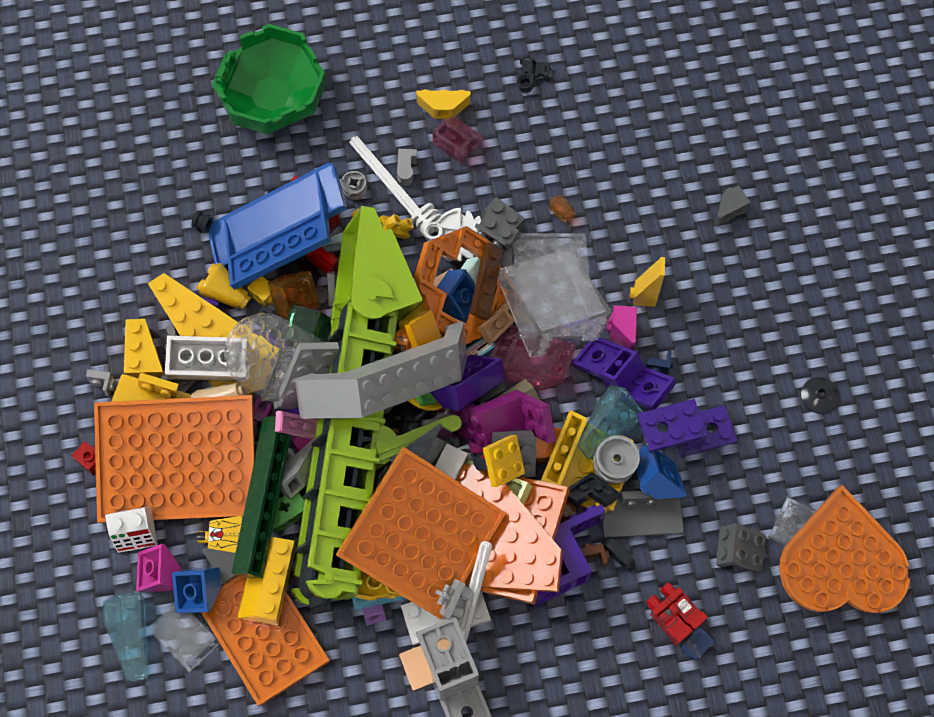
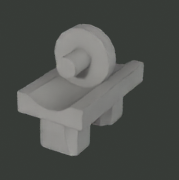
M454 579L452 586L445 584L443 591L436 589L435 593L440 595L437 604L442 605L439 613L449 619L450 617L461 619L464 608L456 604L459 598L468 601L473 591L465 586V583Z

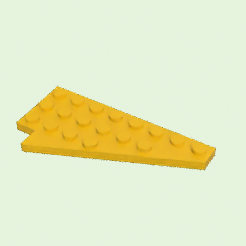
M165 273L148 283L180 336L247 339L246 381L208 380L212 387L240 383L246 387L248 395H252L269 384L271 378H275L267 362L281 354L278 348Z

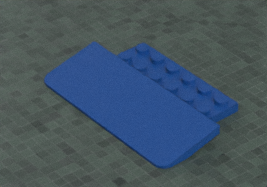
M326 163L215 220L211 224L209 238L215 264H223L229 270L230 286L234 290L331 242L328 219L347 210L336 167L332 163Z

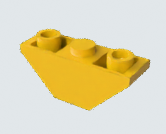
M416 91L417 104L434 119H453L470 104V91Z

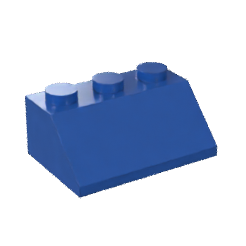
M647 445L639 450L640 461L636 471L638 474L637 479L641 484L640 489L646 495L650 494L655 499L681 498L687 495L674 461L660 450L649 453Z

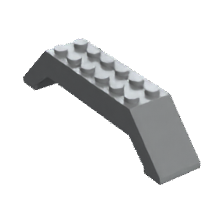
M460 321L446 326V333L441 339L344 373H311L296 378L295 384L300 417L303 419L362 418L461 381L467 362L464 322Z

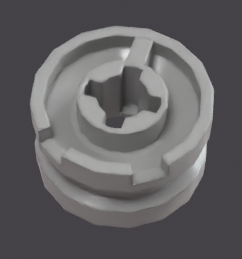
M358 171L347 172L341 179L343 195L350 200L362 199L367 192L365 176Z

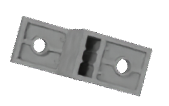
M456 617L417 631L416 635L431 670L432 683L445 716L463 717L461 710L469 707L473 710L471 717H491L479 687V673ZM441 639H446L450 643L446 650H441L437 646Z

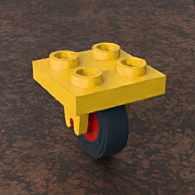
M509 435L484 447L483 452L473 458L476 470L488 471L491 487H499L525 474L517 435Z

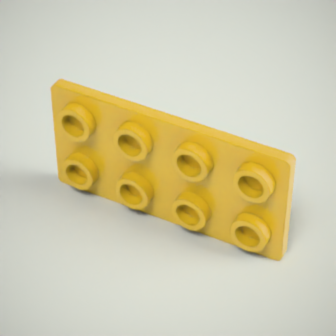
M140 373L138 379L122 374L111 402L191 398V394L178 391L179 384L144 373Z

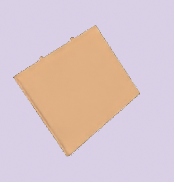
M441 639L437 646L441 650H446L450 643L446 639ZM421 646L399 654L413 691L432 684V673Z

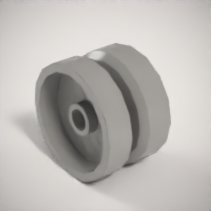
M620 435L610 436L604 439L595 451L593 469L603 481L610 484H621L627 481L638 468L640 461L639 450L629 438Z

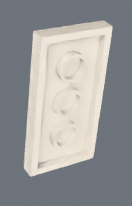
M480 592L471 627L491 622L482 592ZM459 598L456 605L463 608L465 600ZM413 602L401 605L413 646L420 644L416 635L417 631L449 619L443 617L441 620Z

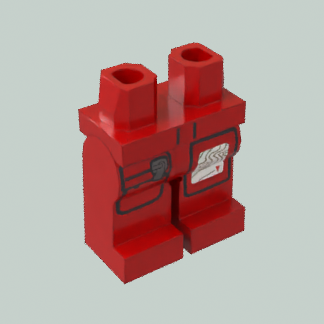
M668 582L659 590L666 598L663 602L654 594L645 603L651 610L649 615L655 619L661 629L677 646L708 617L691 602L680 587L676 589Z

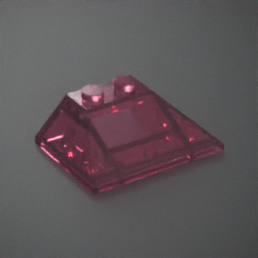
M510 325L498 337L490 357L502 359L505 380L520 383L526 379L534 389L544 390L565 381L577 344Z

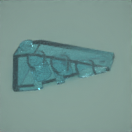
M610 385L599 398L577 444L587 459L594 456L595 451L604 439L610 436H619L626 431L629 432L638 424L637 415L643 411L626 388Z
M140 592L120 594L103 601L104 624L126 680L148 679L145 601L143 595Z

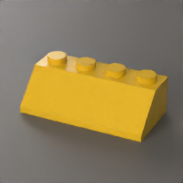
M276 537L271 538L263 579L247 578L238 614L239 619L278 626L295 555L296 545L294 541Z

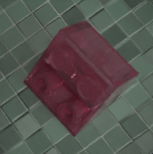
M457 117L444 119L432 132L433 143L460 163L483 139L481 134Z

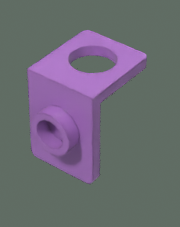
M382 604L362 609L366 626L386 621Z

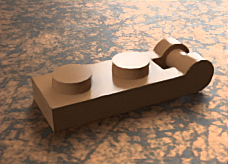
M512 299L504 301L502 306L478 328L487 344L493 343L520 317L521 314L518 309L514 308Z

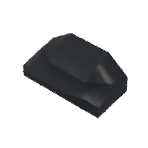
M291 261L280 267L302 293L311 292L317 287V282L322 275L310 261Z

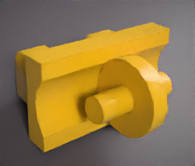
M395 214L390 217L384 215L379 217L384 231L392 229L395 237L402 239L410 237L408 231L414 228L410 218L406 217L401 220Z

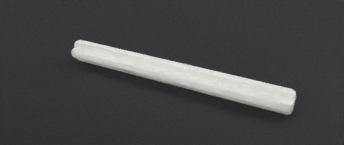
M482 541L480 544L469 589L473 593L468 601L465 600L464 613L459 622V627L466 642L492 549V544L487 541Z

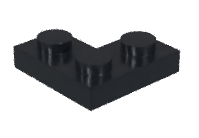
M592 472L568 487L570 491L567 500L576 507L592 498L606 508L620 498V492Z

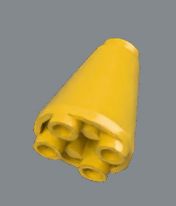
M213 263L207 271L209 275L206 280L202 279L196 287L199 290L198 294L243 310L251 299L248 296V292L242 286L234 290L230 286L229 271L221 263Z

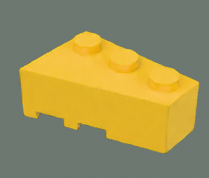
M127 319L125 326L124 374L137 379L140 373L161 378L164 371L146 320Z

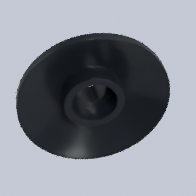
M815 377L809 379L801 389L803 404L814 413H829L839 403L840 395L836 385L826 378ZM818 391H823L825 395H820Z

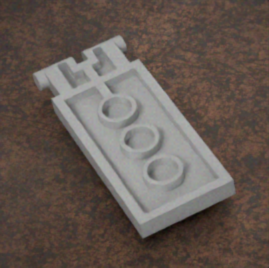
M337 342L298 344L278 392L280 399L274 402L275 409H292L294 405L295 408L299 407L295 379L311 373L328 374L339 351Z

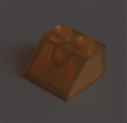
M310 271L283 275L268 282L276 314L284 320L291 321L320 307Z

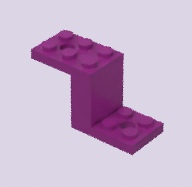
M519 390L479 406L469 403L460 411H452L453 415H457L461 419V427L456 430L458 435L471 440L483 448L492 444V432L532 430L535 437L549 444L556 441L549 404Z

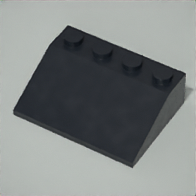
M439 423L405 448L435 467L445 445L449 444L458 448L462 439ZM398 453L390 458L392 463L397 457Z

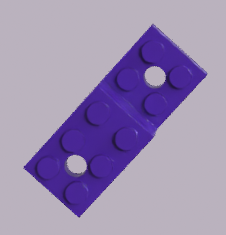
M597 336L592 337L572 362L574 368L603 379L610 394L650 410L657 409L677 383L675 378L645 367L637 351Z

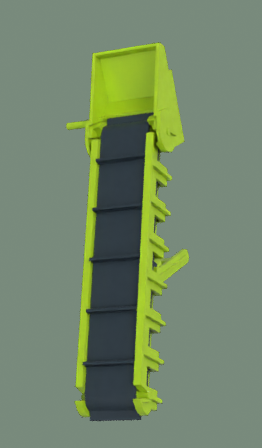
M361 206L342 233L335 297L331 315L332 330L331 336L327 341L337 342L339 351L328 374L344 373L392 356L393 348L397 343L394 342L396 324L423 301L392 229L384 231L377 212L372 207ZM384 410L362 418L317 419L315 438L311 443L313 451L306 494L303 495L305 502L298 547L294 550L296 560L293 576L299 578V588L291 589V591L300 603L310 606V609H314L325 604L327 599L348 600L358 595V588L362 585V580H360L361 570L338 557L336 553L372 497L375 470L390 462V458L400 452L402 447H407L439 423L452 432L458 430L461 427V419L457 415H450L398 437L389 427L383 425L385 423V419H383Z

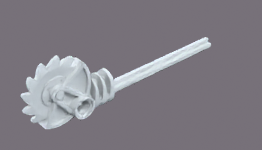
M358 136L351 138V141H349L351 146L410 213L412 223L416 224V227L420 229V232L427 241L465 226L477 232L474 226L476 223L480 224L481 218L477 216L473 219L470 211H467L464 216L461 208H455L442 215L438 214V210L434 209L432 203L419 208ZM434 232L438 233L436 236H431ZM462 247L460 248L458 261L462 260V256L474 258L472 253ZM444 255L441 256V257L444 258L445 260L451 262V260H450L449 258H447L446 256H444Z

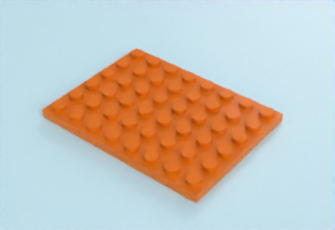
M253 395L94 403L97 522H106L105 515L147 506H151L153 520L243 516L255 460Z

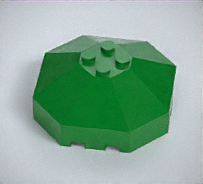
M272 24L262 26L263 30L256 33L250 31L241 35V48L229 51L224 55L212 82V86L233 125L264 134L272 133L313 115L326 86L325 72L317 62L313 50L308 46L304 34Z

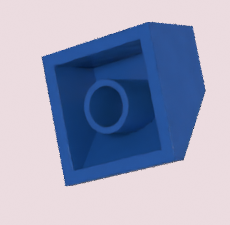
M466 269L448 270L437 288L447 293L442 311L464 323L467 322L476 286Z
M220 567L193 568L172 572L176 613L210 612L221 590Z

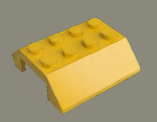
M570 410L540 481L570 487L591 472L597 475L593 469L595 451L601 442L611 435L586 424L588 418ZM625 482L621 484H607L621 493ZM590 498L579 506L587 509L592 505L597 507L601 504ZM616 500L606 508L604 507L606 511L605 514L607 513V510L614 511V508L618 500Z

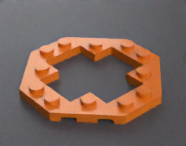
M468 226L425 242L414 274L417 288L423 299L425 311L432 310L442 336L446 333V326L459 321L442 311L447 293L433 285L441 256L444 255L452 261L457 260L460 248L462 247L481 259L484 244L490 242ZM501 264L490 316L511 296L509 287L505 286L502 278L505 275ZM470 313L467 323L464 325L466 344L483 337L478 328L486 321Z

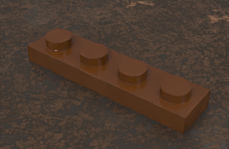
M490 242L484 244L470 314L482 320H488L490 316L503 249Z

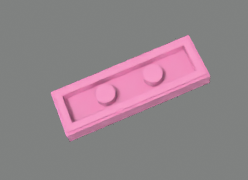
M276 411L275 432L314 440L317 419H303L297 414Z

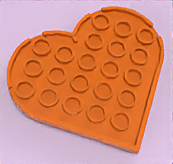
M843 485L835 489L790 539L783 549L780 558L779 571L785 591L799 606L814 612L831 611L841 607L846 602L862 612L879 613L888 611L902 601L910 584L907 568L909 563L902 548Z

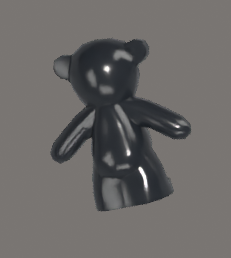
M405 401L396 405L402 420H391L389 423L394 428H401L403 435L423 427L424 425H421L420 421L429 410L420 409L418 411V407Z

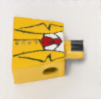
M236 516L210 521L209 531H198L197 543H208V549L233 552L235 554L243 517Z

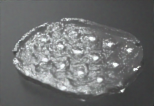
M258 313L242 319L234 326L227 338L224 356L228 371L236 382L274 403L280 399L278 392L298 344L323 342L280 316L270 313Z

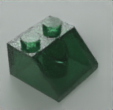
M294 304L291 306L281 340L296 349L299 343H325L332 328L331 318L321 311Z

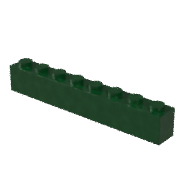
M276 416L263 417L231 574L243 578L263 579L291 439L289 434L275 432Z

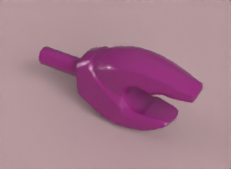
M264 394L253 404L256 426L257 424L262 425L263 417H270L272 413L271 402L267 405L266 409H260L265 400Z

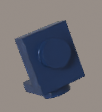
M667 351L665 360L648 357L645 367L667 375L669 369H673L674 357H671L672 351Z
M700 626L681 647L684 649L683 652L687 657L692 660H698L716 639Z

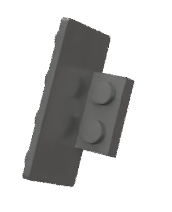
M643 491L622 492L614 511L607 510L602 521L604 538L608 536L619 538L682 534L684 532L680 498L655 499L650 494L646 495Z

